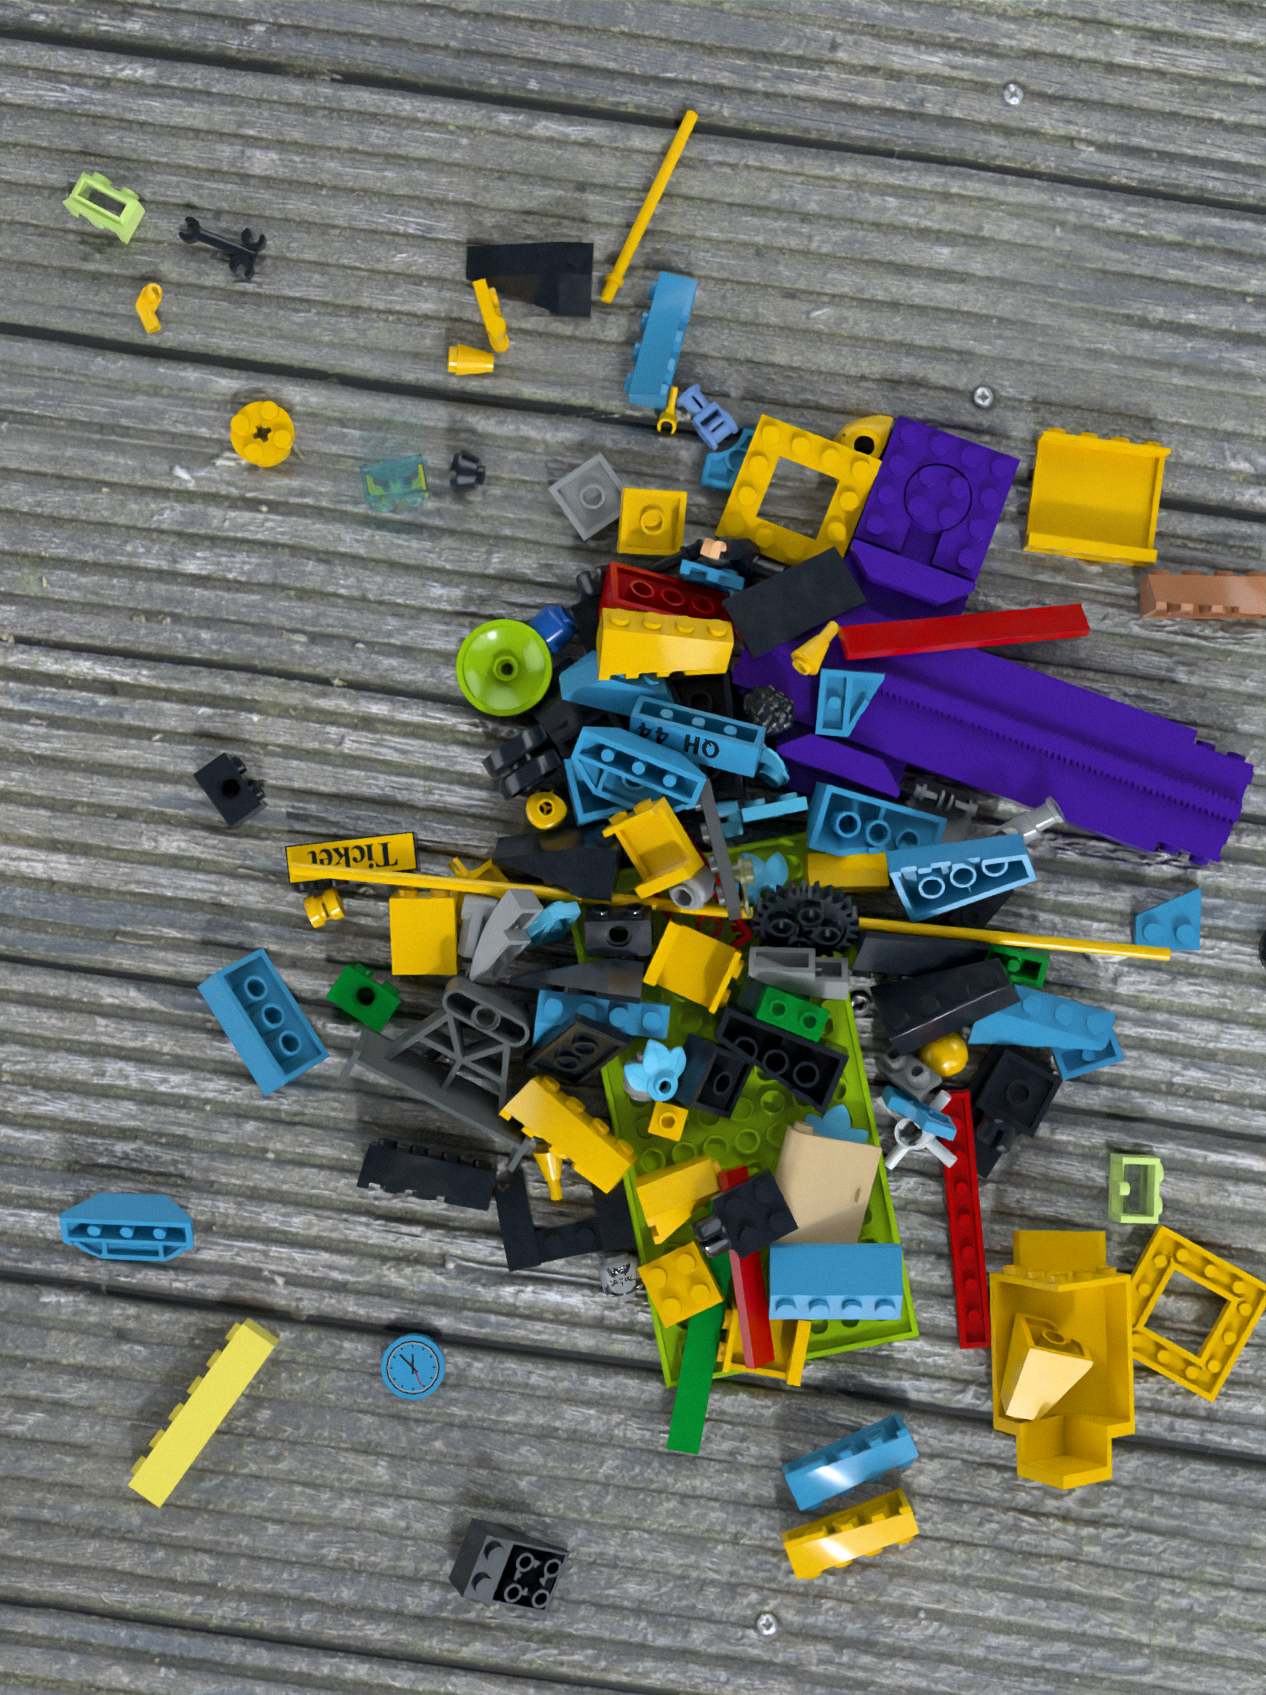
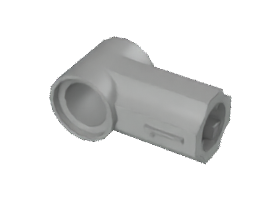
M466 893L461 912L463 925L457 954L474 958L482 932L500 898L480 893Z

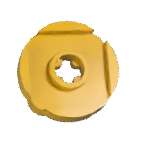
M258 401L250 403L243 407L230 422L232 445L239 456L248 463L250 462L261 467H271L281 463L289 456L296 437L295 426L287 412L274 402ZM260 427L271 429V432L267 435L269 440L263 442L260 438L255 439V434L258 433L257 429Z

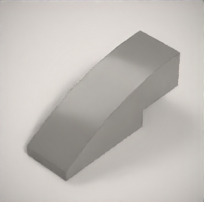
M508 889L495 907L486 923L474 954L469 975L471 982H495L531 942L525 930L544 910L532 889Z
M749 947L750 977L768 985L802 995L848 1000V958L815 957V948Z

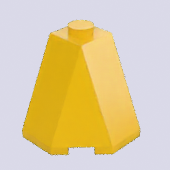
M709 1153L635 1177L637 1194L648 1227L651 1226L653 1232L651 1234L655 1245L662 1243L700 1209L709 1198L713 1197L720 1190L718 1183V1172H721L719 1161H711Z
M1017 1312L1000 1392L1005 1414L1017 1420L1028 1419L1038 1421L1092 1367L1093 1359L1086 1343L1075 1336L1069 1340L1057 1331L1059 1326L1049 1319Z

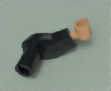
M719 537L717 541L705 538L700 554L718 560L719 557L729 560L733 569L739 572L741 577L749 581L756 577L766 580L788 569L785 565L782 566L762 559L759 548L749 538Z

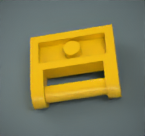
M485 278L474 281L473 286L491 347L495 352H505L509 348L510 343L507 334H505L506 322L500 317L502 314L495 288L488 289Z

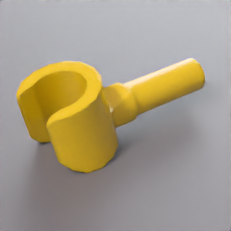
M671 386L666 409L660 414L657 424L659 432L662 422L665 421L670 422L673 426L671 434L676 430L678 417L675 414L678 387Z

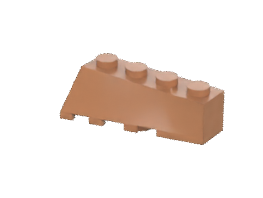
M1152 570L1150 575L1140 580V618L1266 620V572L1251 571L1246 572V576H1234V571H1216L1214 576H1202V571L1200 570L1182 571V575H1170V570Z

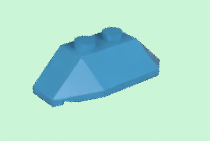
M595 650L589 652L559 676L562 700L626 716H631L639 695L675 704L665 677H657L655 672L639 673L638 678L625 679L624 674L611 675L610 680L598 681L597 651Z
M583 726L571 759L577 765L593 794L632 810L635 805L647 798H650L653 802L662 797L666 798L674 813L684 809L695 808L707 776L682 753L621 728Z
M100 1193L62 1212L59 1217L63 1242L68 1245L74 1244L82 1251L101 1259L166 1262L180 1255L185 1250L192 1249L195 1244L192 1218L167 1195Z

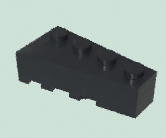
M728 1000L725 1007L722 1008L715 1025L714 1038L746 1061L754 1064L768 1077L782 1084L801 1100L803 1099L814 1107V1110L825 1116L850 1057L847 1047L820 1037L819 1042L812 1041L757 1019L753 1015L754 1010Z

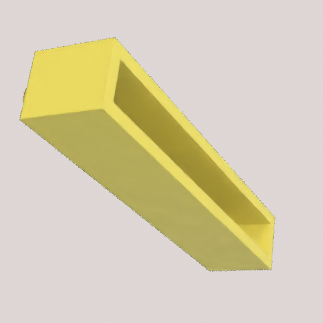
M247 1318L242 1325L237 1322L234 1324L225 1337L229 1341L223 1352L219 1349L214 1352L206 1364L211 1369L204 1378L198 1375L187 1390L191 1394L189 1400L185 1405L181 1402L178 1403L168 1417L172 1421L166 1432L160 1429L150 1442L149 1446L153 1448L152 1452L147 1458L141 1455L130 1470L134 1477L128 1486L159 1508L166 1501L279 1342L278 1338L250 1318Z

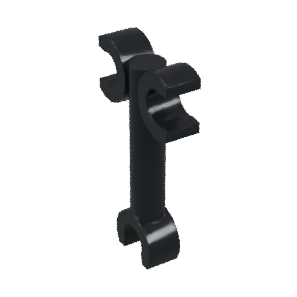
M193 217L185 218L186 223L194 227V231L191 234L179 232V237L183 242L194 244L200 241L235 255L229 263L231 273L235 274L238 266L245 264L247 265L244 274L246 279L250 280L255 274L253 263L256 261L258 253L263 251L267 245L265 235L261 234L258 242L254 244L249 243L252 233L250 229L245 228L241 234L242 245L202 229L199 222Z
M698 539L689 546L680 547V551L639 568L661 574L681 565L682 559L695 562V560L704 557V555L700 554L704 542L702 539Z

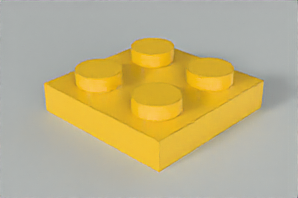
M622 487L617 552L670 556L679 552V548L683 546L687 492Z
M696 1239L637 1268L665 1328L725 1300Z

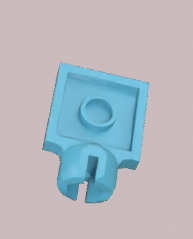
M797 792L783 794L775 798V803L766 804L765 798L746 802L744 809L741 810L736 800L730 799L715 802L719 819L727 817V822L721 823L724 838L743 835V824L803 813L808 810L806 796L798 798Z

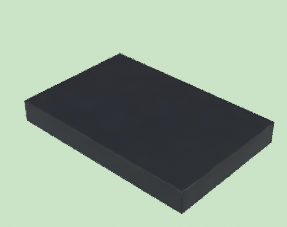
M575 1012L524 1054L522 1065L577 1088L631 1046V1036Z

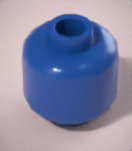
M553 605L545 606L528 624L543 638L550 652L560 650L575 635L574 626L576 621L562 605L557 607Z

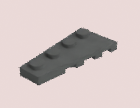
M707 778L695 809L696 812L703 811L705 823L700 824L704 843L710 842L713 854L707 855L711 873L712 875L718 874L721 885L715 887L720 906H726L728 919L732 921L742 918L741 904L710 780Z

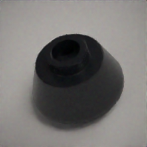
M466 450L455 453L450 473V488L455 493L475 491L478 485L484 484L486 466L481 465V459Z

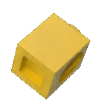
M655 1100L647 1125L648 1133L680 1141L689 1111L688 1106L673 1100L662 1102Z

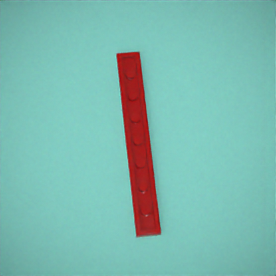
M1080 603L841 626L838 635L846 660L1084 637L1090 632V627Z
M947 1090L946 1092L950 1094L952 1099L942 1109L941 1113L950 1116L957 1132L953 1141L940 1137L941 1144L958 1158L950 1168L943 1163L959 1347L960 1350L991 1347V1320L970 1090Z

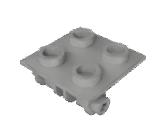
M917 776L907 807L947 819L940 844L964 841L971 818L976 814L978 796Z

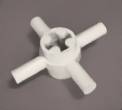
M941 1090L929 1106L941 1112L952 1097L946 1091ZM882 1096L879 1097L877 1103L898 1121L894 1133L898 1143L884 1159V1164L887 1168L892 1170L909 1149L920 1150L926 1147L949 1168L957 1161L958 1158L936 1139V1135L922 1130V1134L915 1138L911 1134L916 1129L915 1125L912 1124L913 1121L903 1114L887 1108Z

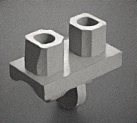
M894 1045L883 1055L884 1060L877 1066V1070L881 1075L919 1103L925 1099L930 1090L942 1082L940 1075L910 1053L902 1056Z

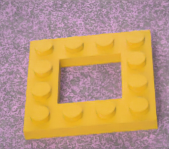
M762 414L715 536L749 538L757 545L761 554L791 566H795L834 546L843 559L882 461ZM780 456L839 479L816 540L756 517Z
M1158 1224L1131 1273L1133 1358L1213 1403L1266 1307V1284L1165 1226ZM1174 1270L1228 1299L1197 1356L1144 1326Z

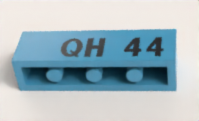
M639 695L630 716L629 732L678 751L689 761L754 778L762 755L766 728Z

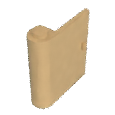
M795 1121V1125L787 1126L774 1178L797 1223L798 1229L772 1243H857L882 1147L821 1136L813 1131L814 1126L812 1124Z

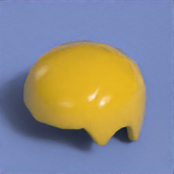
M956 1031L917 1049L920 1062L940 1075L941 1078H951L961 1073L968 1061L966 1043Z

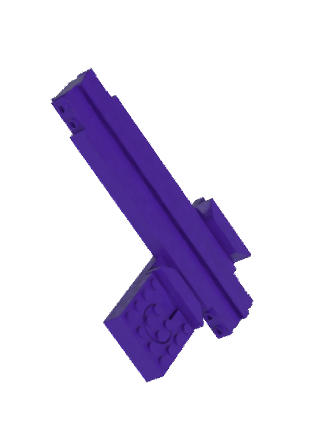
M899 415L893 426L881 459L882 463L844 559L846 566L867 601L865 605L833 620L840 627L962 615L968 596L975 590L977 585L974 582L977 580L1020 463V459ZM827 624L754 660L751 659L744 647L738 664L734 666L731 674V684L736 688L735 694L744 697L747 692H752L756 685H773L777 690L784 691L785 697L794 700V723L792 727L787 731H783L780 735L774 751L788 768L787 774L790 778L786 785H781L780 787L812 798L817 781L893 803V800L898 798L901 792L898 787L906 765L1030 811L1044 804L1045 799L1051 796L1060 807L1065 817V822L1063 823L1143 853H1153L1158 844V850L1174 856H1177V853L1180 852L1189 856V862L1207 867L1208 863L1220 862V852L1223 845L1227 843L1233 824L1240 816L1247 785L1251 784L1255 773L1252 772L1254 765L1246 763V757L1234 752H1227L1226 755L1215 751V745L1197 740L1195 744L1194 740L1198 732L1197 730L975 648L846 660L837 633L829 642V647L816 675H803L793 667L791 653L816 635H819ZM821 668L885 674L883 682L877 688L870 703L857 720L855 727L848 737L815 734Z

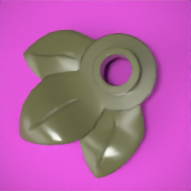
M744 855L737 856L738 862L732 863V872L735 883L739 882L738 896L740 904L744 906L746 915L752 917L747 895V884L755 883L752 858H744Z

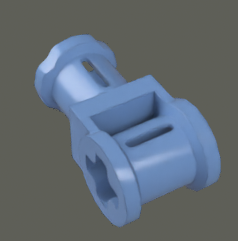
M697 383L688 388L677 399L676 403L679 406L683 405L693 417L692 425L695 427L698 435L714 451L718 448L717 444L730 433H737L739 429L731 416L724 409L720 408L715 401L711 404L700 392L701 387Z

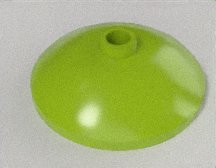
M510 619L489 621L474 629L462 643L456 660L457 680L464 696L479 710L496 716L518 715L534 707L545 695L552 678V658L543 638L530 626ZM512 664L513 672L510 675H505L503 673L504 665Z

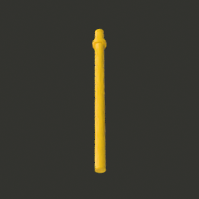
M687 110L614 268L605 277L607 283L599 297L605 303L611 304L617 289L622 288L624 284L623 276L697 121L698 114L694 111Z

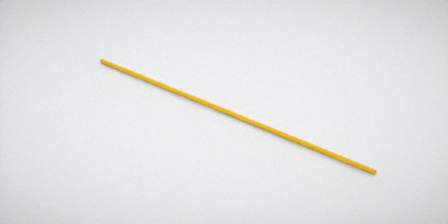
M291 862L290 875L493 895H505L508 889H532L537 899L565 902L577 901V903L608 904L610 906H626L630 903L652 905V910L728 918L726 906H720L718 903L707 902L700 909L691 911L680 908L672 899L646 897L640 899L637 895L614 893L612 902L578 898L571 895L569 889L301 862ZM741 906L742 918L740 919L752 920V917L746 915L744 906ZM750 907L751 915H752V914H753V907ZM859 917V931L1169 961L1171 957V949L1165 947Z

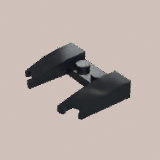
M523 1169L513 1173L517 1180L503 1192H501L498 1186L494 1189L509 1272L604 1250L606 1252L636 1245L623 1178L609 1193H605L590 1182L597 1213L596 1217L535 1229Z

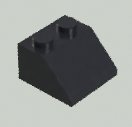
M690 1032L682 1047L686 1056L685 1069L677 1079L678 1088L673 1098L689 1107L730 1119L754 1064L746 1061L728 1047Z

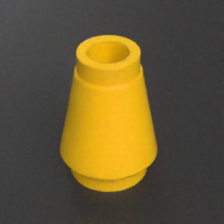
M458 343L457 346H449L447 372H454L455 376L493 372L494 353H487V351Z

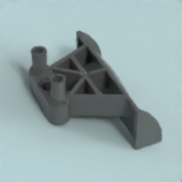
M460 969L457 975H453L446 985L442 998V1007L395 1040L364 1025L343 1066L338 1081L344 1084L355 1064L513 1146L506 1169L513 1172L531 1143V1137L521 1131L524 1127L521 1122L513 1116L507 1121L499 1113L509 1103L506 1098L511 1047L524 1045L530 1035L531 1017L529 1015V1006L526 1002L521 1006L522 1000H515L511 1003L480 985L471 982L469 978L470 972L465 976L466 970ZM482 1008H490L494 1011L495 1014L492 1016H485L482 1013H480L479 1010ZM460 1020L491 1037L465 1046ZM447 1021L451 1037L436 1028ZM420 1041L453 1060L447 1069L408 1047ZM503 1051L502 1064L488 1057V1055ZM464 1064L500 1083L499 1096L456 1074L460 1066Z

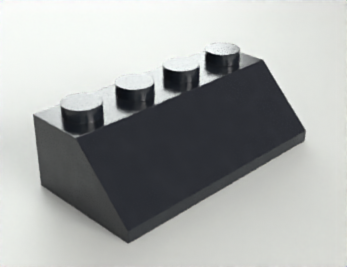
M858 930V937L853 939L852 947L844 946L842 958H848V969L852 970L851 976L871 978V972L873 971L883 972L882 979L902 980V974L915 977L985 961L990 951L991 943Z

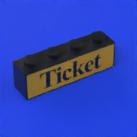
M415 831L285 846L289 885H298L299 891L318 889V882L330 881L331 887L350 885V880L290 875L291 862L413 874V871H421L418 837Z

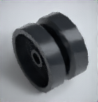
M541 724L526 730L506 742L482 761L490 777H497L511 771L500 780L497 787L506 801L537 787L564 765L563 757L557 749H548L538 755L536 754L547 745L550 739Z

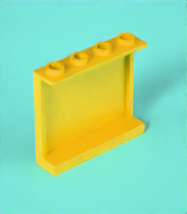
M1049 428L1047 431H1043L1037 438L1022 551L1149 568L1155 564L1158 550H1154L1153 546L1165 458L1171 453V449L1163 448L1161 443L1154 441L1134 444L1130 443V439L1125 437H1112L1110 440L1099 439L1097 434L1082 432L1077 436L1066 434L1067 431L1061 428Z

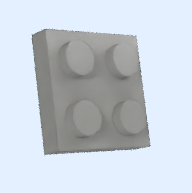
M600 452L548 488V491L585 543L619 520L622 487L625 486Z

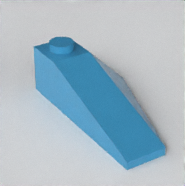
M816 781L807 812V847L837 856H850L853 854H879L888 851L938 845L941 843L947 819Z

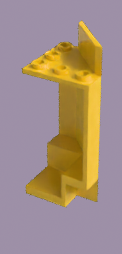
M1013 1230V1264L1003 1265V1270L989 1272L994 1429L1016 1435L1018 1476L1062 1490L1112 1479V1438L1135 1434L1131 1275L1119 1273L1116 1267L1107 1266L1106 1231ZM1017 1312L1046 1318L1059 1326L1057 1331L1069 1340L1075 1336L1085 1342L1093 1359L1092 1367L1038 1421L1028 1419L1017 1420L1006 1415L1000 1398Z

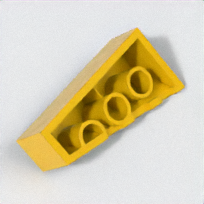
M602 608L596 636L598 681L610 680L611 675L624 674L625 679L638 678L639 673L655 672L657 677H669L673 671H682L685 675L726 673L734 645L732 623L718 619L709 620L688 616L664 615L655 612L628 611L620 608Z
M542 1073L532 1078L500 1111L499 1115L507 1121L513 1116L524 1125L521 1130L531 1138L535 1135L548 1142V1151L558 1158L560 1157L565 1160L570 1158L574 1161L572 1168L605 1193H609L639 1159L634 1154L633 1147L626 1141L618 1140L609 1132L608 1125L601 1119L591 1117L585 1111V1106L577 1098L569 1097L560 1090L561 1086L554 1078L548 1075L544 1076Z
M900 1487L781 1533L797 1580L801 1578L810 1580L820 1576L822 1570L830 1567H845L851 1564L854 1558L865 1554V1556L869 1557L879 1554L883 1551V1547L890 1544L902 1545L908 1543L914 1538V1535L919 1534V1530L910 1504Z

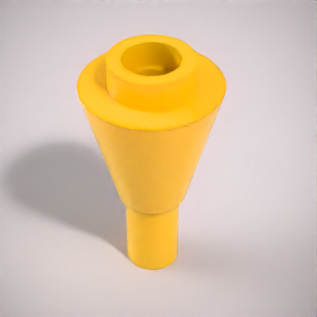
M830 621L819 635H816L792 652L793 667L803 675H816L829 647V642L838 633L840 626L836 622Z
M542 1140L537 1143V1147L532 1150V1153L548 1183L550 1199L559 1200L563 1198L560 1183L562 1158H558L548 1151V1142Z

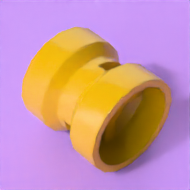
M335 887L325 890L323 895H311L303 899L307 915L314 928L324 925L326 920H338L345 917V910Z

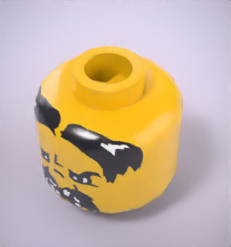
M543 788L536 790L526 802L527 818L533 826L540 830L549 831L557 829L564 823L567 817L568 806L566 800L561 793L554 789ZM544 803H550L552 806L547 807ZM540 806L544 808L543 814L540 811Z

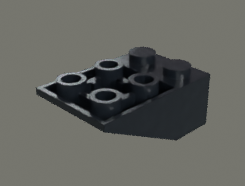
M570 657L552 670L551 682L545 695L534 707L529 709L565 759H571L583 726L611 727L626 730L613 712L562 700L559 676L574 664Z
M472 1518L449 1580L462 1597L546 1614L570 1553L567 1550L504 1525Z

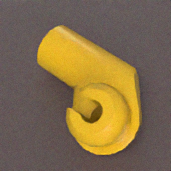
M156 283L147 284L142 289L135 304L136 311L147 333H154L161 328L155 312L160 304L163 292L162 288Z

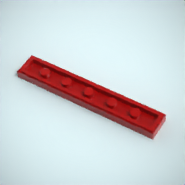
M735 1166L718 1172L720 1192L749 1177L747 1166ZM729 1250L746 1368L756 1369L775 1360L760 1252L758 1250L740 1259L734 1250Z

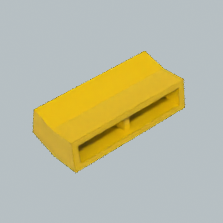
M830 853L803 854L804 880H806L808 886H813L816 881H820V888L824 889L831 884L833 885V893L843 890L844 893L885 892L889 887L886 853L853 854L850 856H837Z

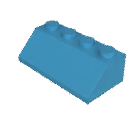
M263 948L214 973L197 987L265 1097L330 1057Z
M769 1244L767 1275L769 1319L900 1320L903 1299L901 1244Z

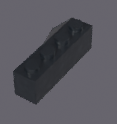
M379 1138L378 1142L373 1141L369 1144L356 1187L368 1189L369 1183L379 1184L380 1188L386 1193L397 1194L411 1190L412 1195L418 1199L437 1200L439 1196L444 1197L443 1202L446 1204L483 1211L489 1210L498 1169L492 1168V1162L481 1159H474L473 1163L460 1161V1155L450 1152H442L441 1156L429 1154V1148L419 1145H410V1149L397 1146L398 1141L388 1138Z

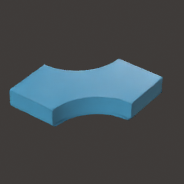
M744 428L738 442L726 451L706 453L700 482L701 487L731 493L755 430Z
M889 1085L885 1086L881 1096L887 1108L908 1117L919 1125L923 1131L953 1141L957 1129L950 1116L931 1108L924 1102H917L903 1090Z

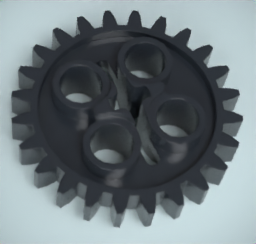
M802 880L801 886H796L792 881H789L788 888L785 889L780 885H776V893L766 890L765 898L757 899V906H753L751 929L754 930L753 937L759 939L760 947L768 945V947L815 948V957H822L823 955L834 957V951L843 954L844 946L852 947L853 939L858 937L859 915H857V906H852V898H844L843 890L833 893V885L831 884L823 889L820 888V881H816L813 886H808L806 880Z

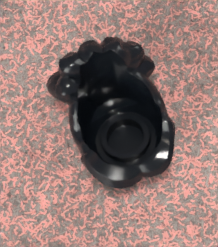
M756 685L752 692H747L744 695L743 703L737 709L736 720L765 727L764 744L774 742L783 731H787L792 727L795 716V702L793 699L785 697V692L777 690L773 685Z

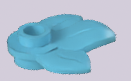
M763 744L762 755L756 769L759 771V776L773 788L786 785L790 780L787 774L788 768L775 751Z
M779 852L773 854L765 863L755 855L741 853V855H744V858L751 857L755 883L747 884L749 904L752 903L753 906H757V899L760 898L762 890L769 889L776 893V885L783 886L786 882L788 868L784 857ZM739 882L735 883V884H736V888H737V892H738Z
M649 1039L644 1050L642 1063L624 1065V1075L633 1089L647 1091L648 1095L656 1101H667L677 1091V1079L685 1069L686 1056L681 1046L668 1051L663 1044ZM667 1081L665 1088L660 1091L659 1086L661 1082Z
M843 1104L830 1108L822 1119L808 1113L804 1122L812 1124L814 1126L813 1131L821 1136L864 1144L868 1137L866 1130L850 1128V1117Z

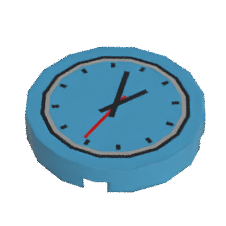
M410 1333L401 1335L388 1346L382 1357L381 1373L384 1383L392 1393L400 1398L417 1400L426 1398L437 1390L444 1378L446 1361L444 1352L436 1342L432 1341L433 1339L427 1335Z

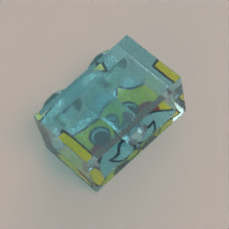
M423 454L359 465L365 502L369 509H375V512L390 511L394 509V505L403 503L410 507L419 506L426 503L425 499L432 498L426 461Z

